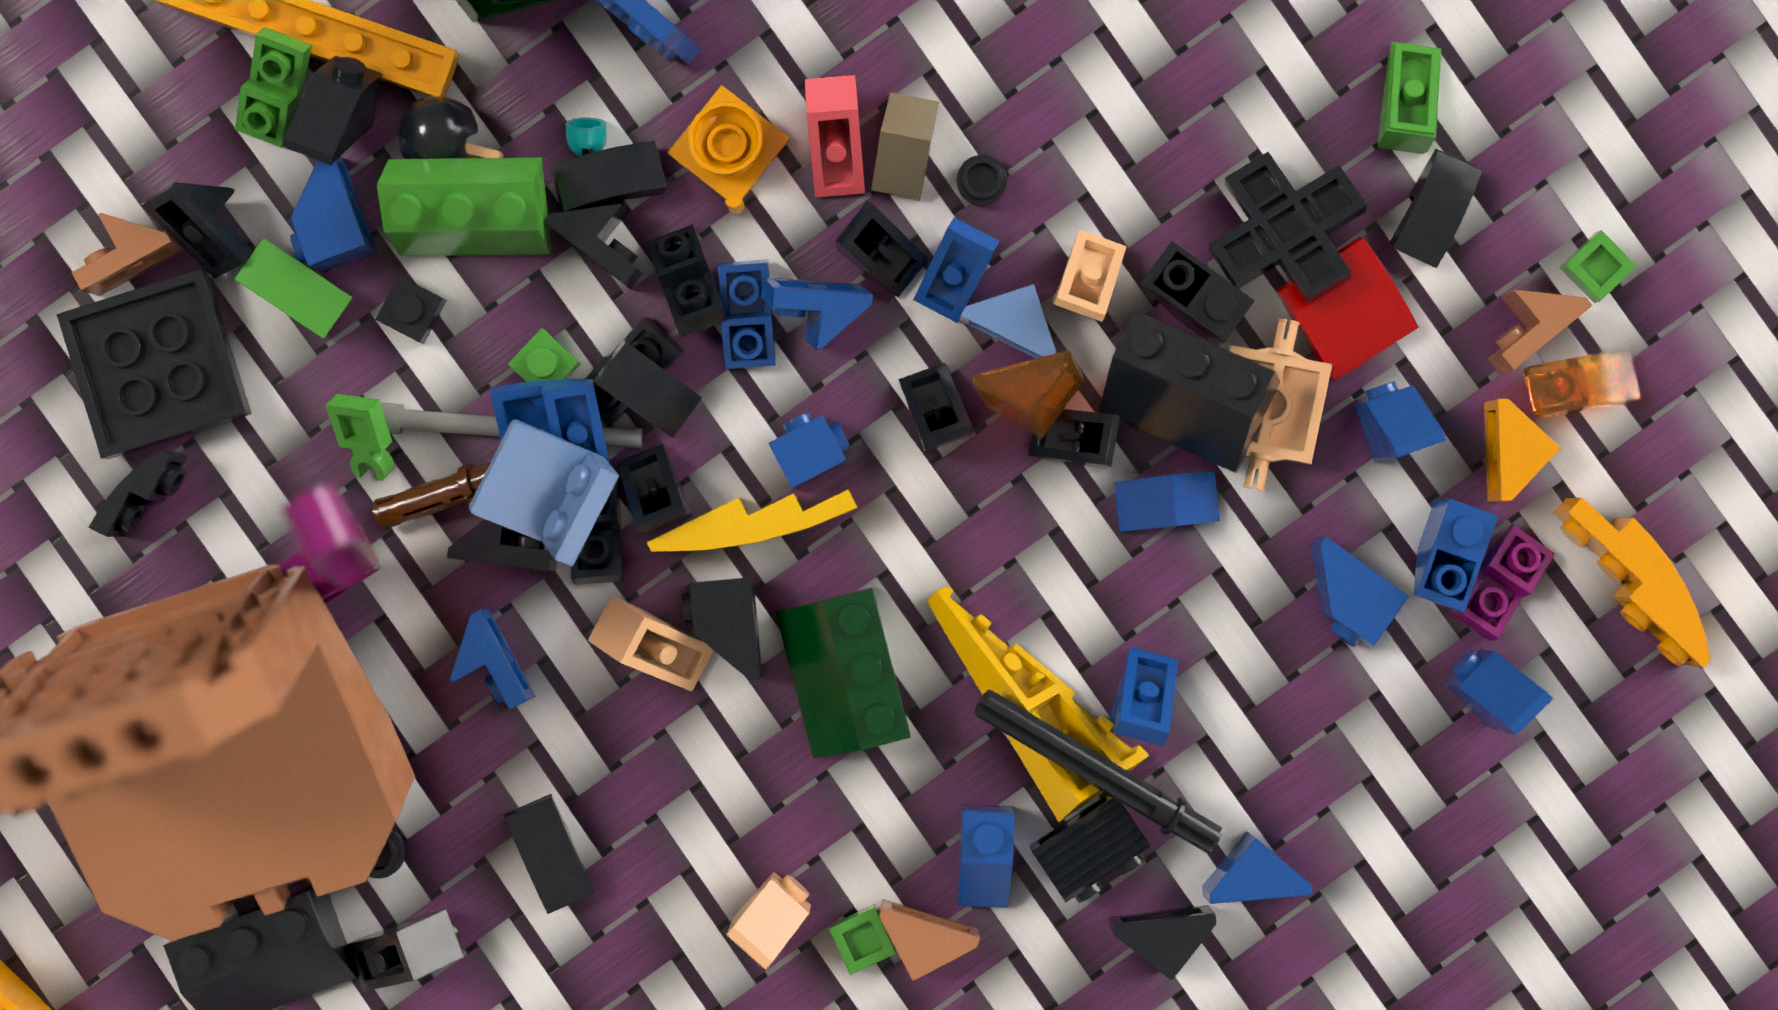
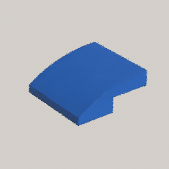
M593 379L540 380L490 387L491 400L501 441L511 421L519 420L601 455L609 463Z

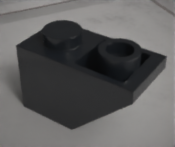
M1173 241L1169 243L1141 282L1175 319L1207 342L1216 346L1226 342L1255 301Z

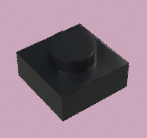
M398 275L375 320L424 345L447 300Z

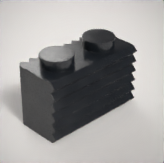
M1106 794L1075 814L1072 818L1066 820L1063 824L1057 826L1054 830L1049 831L1046 835L1033 842L1029 847L1065 903L1074 897L1078 903H1081L1098 893L1103 888L1100 880L1117 869L1122 875L1140 865L1146 859L1142 852L1149 848L1150 844L1125 806Z

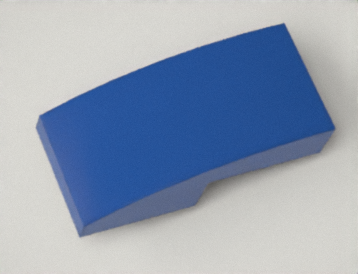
M769 259L718 263L720 298L728 320L721 322L725 369L775 366L772 307L761 298L763 277L770 278Z

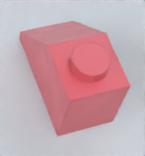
M855 75L805 79L806 111L815 198L865 193Z

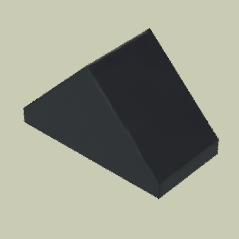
M869 201L863 205L835 241L839 253L897 298L929 259Z
M946 363L898 379L924 453L972 436L974 430Z
M1037 406L1028 455L1107 469L1112 466L1120 416Z
M663 443L617 462L633 520L639 534H650L693 515Z
M1208 905L1108 917L1109 926L1113 934L1171 981L1217 924L1216 914Z

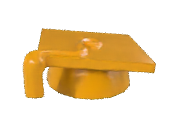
M721 85L667 153L726 199L725 203L731 214L739 215L744 211L743 198L790 141V138Z

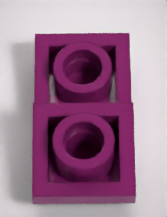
M1515 525L1510 526L1482 562L1465 613L1453 609L1449 613L1487 640L1498 639L1521 599L1533 592L1555 553Z

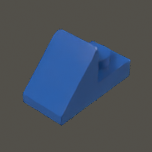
M954 217L938 246L913 300L958 323L965 306H967L992 258L999 240Z
M763 277L761 298L770 307L775 308L777 315L801 318L805 317V312L808 310L805 339L815 350H820L868 309L872 305L873 300L872 293L862 285L852 283Z
M481 609L470 614L451 673L450 683L457 682L487 667L490 675L485 677L491 694L499 704L505 701L510 710L536 697L490 609Z
M1129 647L1110 720L1115 723L1114 733L1164 747L1170 732L1178 659Z

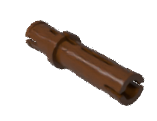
M491 462L478 466L467 464L459 467L457 473L375 499L373 512L377 523L382 529L387 530L401 523L415 520L466 502L470 504Z

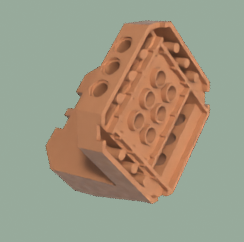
M267 565L75 626L58 635L59 643L48 655L41 657L40 660H36L32 651H27L8 661L0 670V814L10 811L14 817L22 816L38 809L48 801L101 912L167 940L174 941L220 927L233 902L253 896L264 915L284 910L287 899L291 896L287 887L289 884L299 881L303 885L312 884L318 897L367 881L398 818L415 775L388 713L313 585L306 567L294 566L286 571L289 577H284L280 565Z

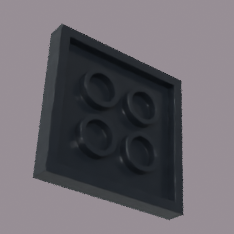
M198 269L56 314L101 459L115 458L252 414L210 277L206 270Z

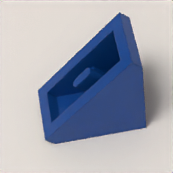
M1215 471L1114 482L1119 532L1220 521Z
M1248 831L1202 885L1203 896L1210 904L1313 895L1312 885Z

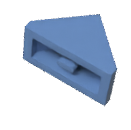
M1034 284L965 306L960 316V322L1047 366L1052 362L1056 354Z

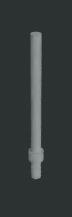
M381 403L391 434H401L404 429L500 437L494 416L406 410L403 404ZM602 425L606 446L642 448L643 428L608 427L607 425Z

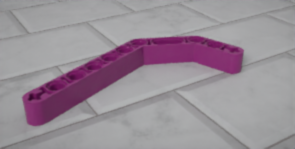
M332 484L307 492L282 507V511L302 547V550L279 564L284 577H289L286 571L294 566L306 567L313 585L324 604L382 568L360 524Z

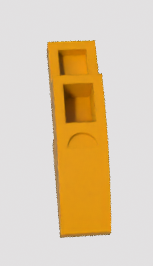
M1566 498L1553 512L1564 523L1560 530L1579 547L1584 548L1587 545L1600 557L1597 565L1609 577L1617 582L1625 581L1612 596L1624 607L1620 611L1622 617L1639 631L1644 632L1647 629L1660 641L1657 649L1673 664L1679 667L1684 664L1704 668L1711 659L1706 635L1697 608L1674 565L1653 537L1634 518H1616L1610 524L1584 498Z

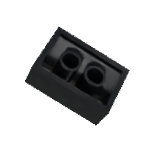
M1134 310L1112 356L1099 412L1118 415L1122 423L1237 474L1280 384V380L1276 371Z
M313 886L292 893L282 911L264 915L260 906L225 918L220 927L170 941L163 945L180 993L195 1010H272L357 978L345 945L347 942L330 895L328 893L317 897Z

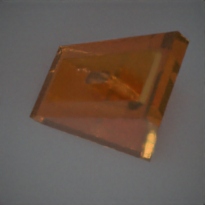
M1071 350L972 375L973 384L988 408L1043 438L1084 382L1082 372Z

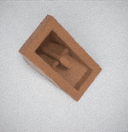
M885 899L881 901L879 918L912 981L974 950L978 946L980 935L977 928Z

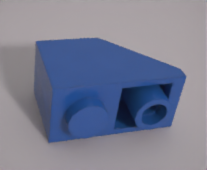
M1452 499L1434 500L1418 545L1413 595L1465 613L1498 516Z

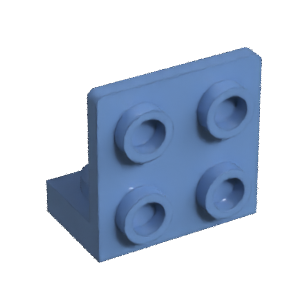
M513 420L469 504V509L476 516L543 542L554 560L573 567L619 475L603 456L519 420Z

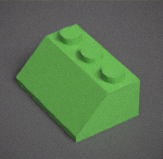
M542 157L388 159L377 183L384 233L400 256L547 255L551 253L549 226L544 222L548 217Z

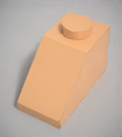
M613 596L610 597L588 639L590 643L618 662L691 692L695 688L714 651L698 637L646 610Z
M773 872L734 916L726 935L766 970L809 915L811 904L805 900L809 896L808 891L792 876L787 874L782 879Z

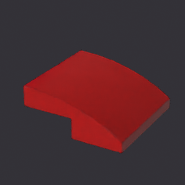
M1358 237L1338 250V253L1352 271L1351 279L1308 305L1291 281L1276 290L1290 319L1300 323L1297 332L1306 337L1318 361L1332 364L1330 379L1334 382L1419 328L1388 272L1362 237Z

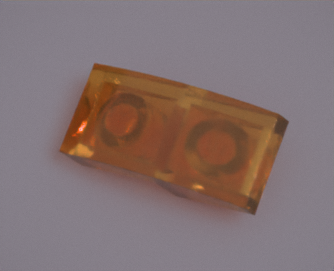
M1629 350L1563 359L1523 369L1534 418L1575 414L1587 408L1623 405L1641 399Z

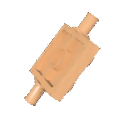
M1278 319L1273 348L1254 350L1231 345L1230 352L1276 371L1280 380V384L1245 455L1250 459L1245 483L1243 484L1244 488H1253L1256 470H1259L1255 490L1265 491L1270 462L1287 460L1312 465L1332 364L1307 360L1298 353L1293 352L1298 326L1300 325L1299 322L1290 320L1287 339H1284L1287 319Z

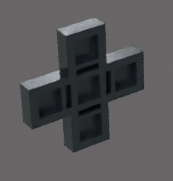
M1269 152L1225 177V186L1249 219L1209 243L1210 253L1231 284L1239 289L1280 265L1308 305L1351 279L1352 271L1327 235L1364 214L1367 210V203L1340 165L1295 191Z

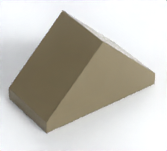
M890 92L880 131L871 192L920 201L939 101Z

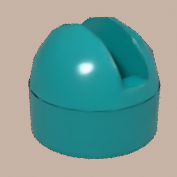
M582 117L571 119L565 123L568 147L577 156L582 155V149H591L592 153L604 148L607 138L606 122L604 120Z

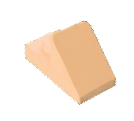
M1079 229L1052 304L1103 322L1127 246Z

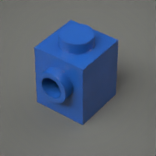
M810 412L784 424L783 427L786 434L768 443L792 489H796L846 463L847 461L842 452L851 448L837 421L828 425L823 415L813 419Z

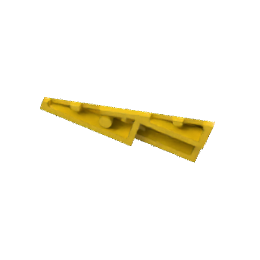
M945 586L937 590L927 601L982 695L987 690H993L1128 772L1149 757L1141 746L1138 745L1130 748L1110 730L1114 724L1105 716L1096 719L1073 700L1076 692L1017 643L1009 647L989 630L992 622L980 614L974 618L951 599L953 590L950 587ZM1007 735L1058 822L1103 793L1101 790Z

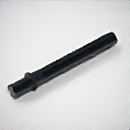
M987 690L979 699L974 712L976 717L1161 826L1160 832L1162 834L1168 835L1173 833L1206 854L1211 853L1213 846L1218 844L1222 836L1220 834L1222 827L1187 807L1186 799L1179 797L1175 800L993 690Z

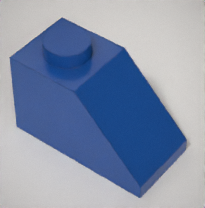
M340 156L332 165L317 160L291 216L296 233L290 235V240L294 252L301 263L307 262L308 266L324 272L375 253L377 248L344 159Z
M1395 381L1366 390L1368 401L1354 405L1374 462L1397 458L1447 441L1442 428L1414 385L1398 390Z
M1316 537L1310 546L1321 612L1324 617L1333 622L1329 631L1352 647H1355L1358 642L1374 646L1409 596L1329 538Z
M1480 649L1477 653L1474 650H1470L1452 666L1451 671L1454 675L1445 683L1487 727L1517 735L1553 700L1543 688L1498 653L1485 649Z
M961 804L957 906L1008 908L1014 845L1015 813L1012 806Z

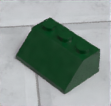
M873 587L775 612L813 758L861 751L911 738Z

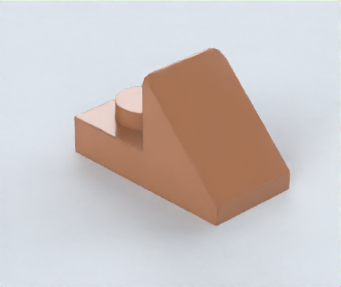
M99 213L98 215L116 249L113 250V248L108 247L90 254L84 259L86 265L73 271L72 275L81 291L101 296L181 253L185 249L168 233Z
M1513 290L1502 295L1501 297L1523 323L1525 328L1518 323L1495 341L1500 349L1487 359L1499 374L1515 370L1593 305L1586 297L1523 290Z

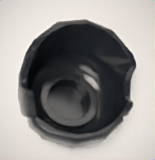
M441 96L422 98L412 103L402 117L399 126V146L403 158H467L468 154L465 150L466 140L469 136L478 132V124L471 108L458 100Z

